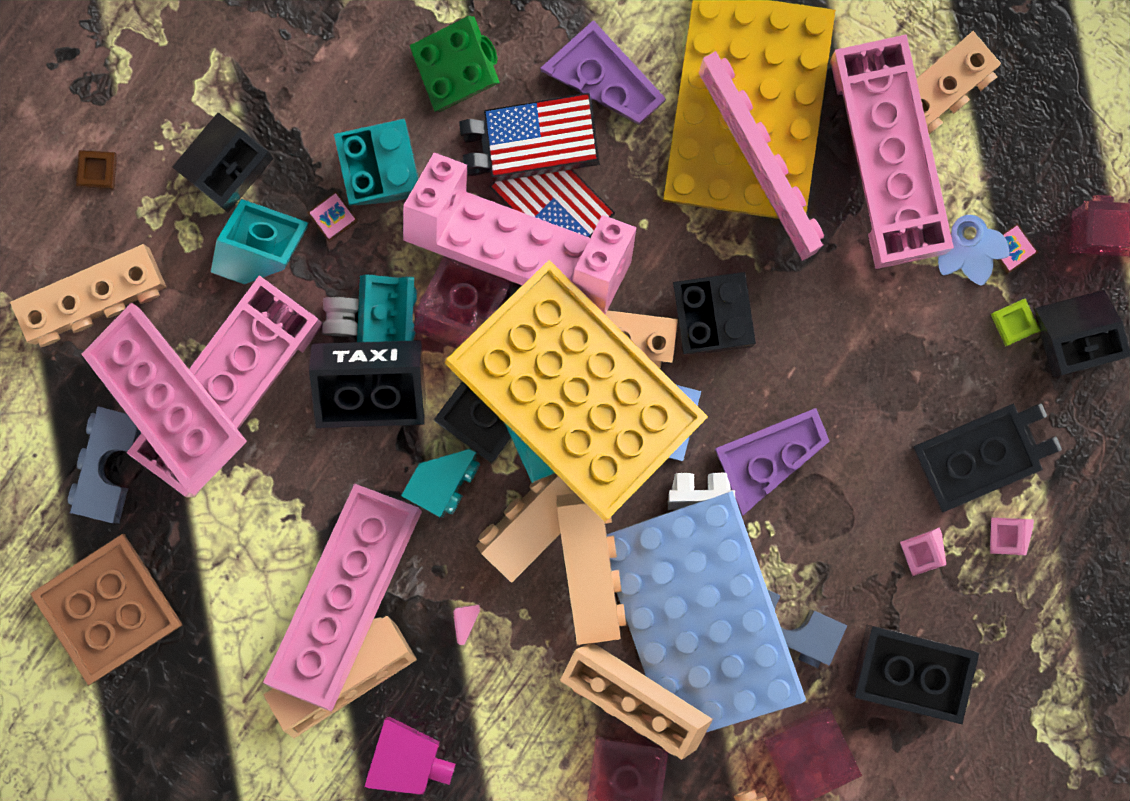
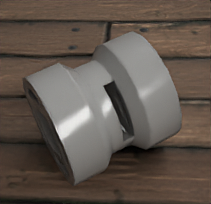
M344 297L323 298V310L326 312V320L322 323V335L357 336L358 324L355 322V314L358 312L359 299Z

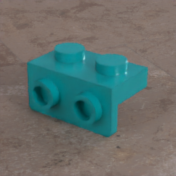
M360 275L357 342L414 340L416 329L413 323V306L417 300L414 277L405 276L397 278Z

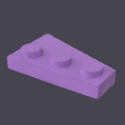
M594 20L540 68L542 72L582 94L590 93L594 101L638 125L666 101V98Z
M816 408L715 448L723 471L727 473L730 488L735 490V499L742 516L830 442Z

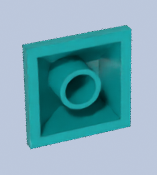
M241 199L216 240L211 273L247 284L255 281L258 276L263 278L284 270L308 227V222Z

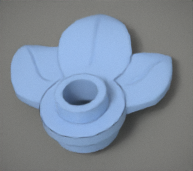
M964 215L958 218L952 226L951 236L954 248L947 254L938 256V265L942 275L952 274L962 268L964 274L971 281L982 286L992 274L993 259L1009 257V245L1006 238L999 231L988 229L981 218L975 215ZM968 227H974L976 229V236L970 240L966 239L964 231Z

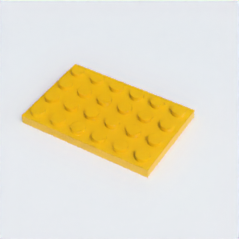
M692 0L663 202L779 219L698 73L703 58L716 51L720 59L726 58L735 73V78L732 79L738 92L744 90L753 106V109L749 111L756 124L762 122L771 139L767 144L773 155L779 154L785 162L789 172L785 177L791 188L797 186L806 201V206L802 208L805 213L807 212L836 10L772 0Z
M550 260L444 362L604 522L632 496L708 417Z

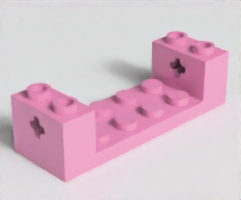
M907 34L836 49L830 64L837 95H843L872 225V230L868 237L875 269L947 254L954 246Z
M433 153L403 205V241L520 285H524L550 260L606 314L631 264L636 227L602 215L591 238L466 192L467 165Z
M258 276L189 370L238 430L296 351L304 352L322 328V322L268 281ZM141 433L127 454L185 497L195 498L196 495L184 489Z

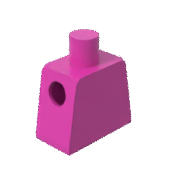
M386 717L364 787L424 794L429 779L450 785L456 764L435 758L440 744L439 741L391 717Z

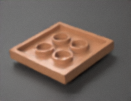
M121 534L30 593L88 686L182 626L181 621L125 534Z

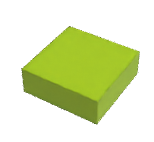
M1022 299L991 314L1005 347L1040 331L1026 299Z

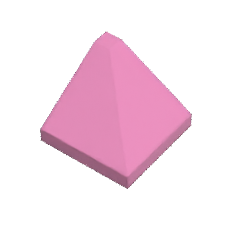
M991 518L990 554L1027 555L1034 520Z
M940 527L900 542L912 576L946 565Z
M479 605L456 607L453 610L456 638L459 645L466 643L480 612Z

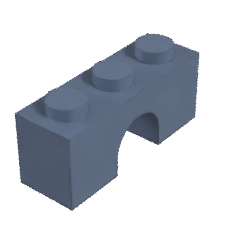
M97 407L96 414L91 413L88 419L86 433L90 434L87 449L82 448L80 451L77 469H80L81 472L78 484L73 483L71 486L68 504L72 505L70 513L109 523H120L128 488L111 483L105 475L104 467L106 460L114 452L122 450L128 452L141 434V431L128 414Z
M768 590L775 610L781 595ZM810 609L806 620L800 627L792 630H786L781 627L787 647L801 653L798 660L818 668L821 662L830 666L847 625Z

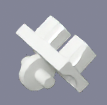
M676 473L672 490H669L668 510H678L733 491L735 497V490H730L727 473L708 474V490H694V474Z

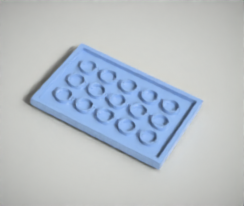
M733 491L607 534V536H614L617 557L610 558L612 571L619 570L622 592H617L620 603L624 604L625 617L645 675L712 718L713 720L706 732L806 701Z

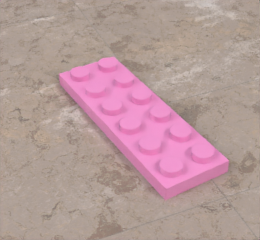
M715 51L703 58L698 73L803 261L816 254L823 246L821 239L824 238L823 231L814 218L809 220L802 208L806 206V201L797 186L791 188L785 175L789 172L782 157L779 154L774 156L767 144L771 139L762 122L756 124L749 111L753 109V106L744 90L738 92L732 81L735 78V73L726 58L720 59Z
M130 303L82 353V356L189 493L196 495L247 442L142 310L133 303Z
M354 484L263 681L264 684L332 712L422 513L419 507Z

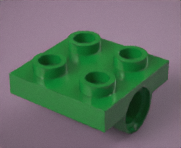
M467 16L409 45L435 112H442L500 83L494 69V65L498 62L496 49L487 36L481 35L474 16Z

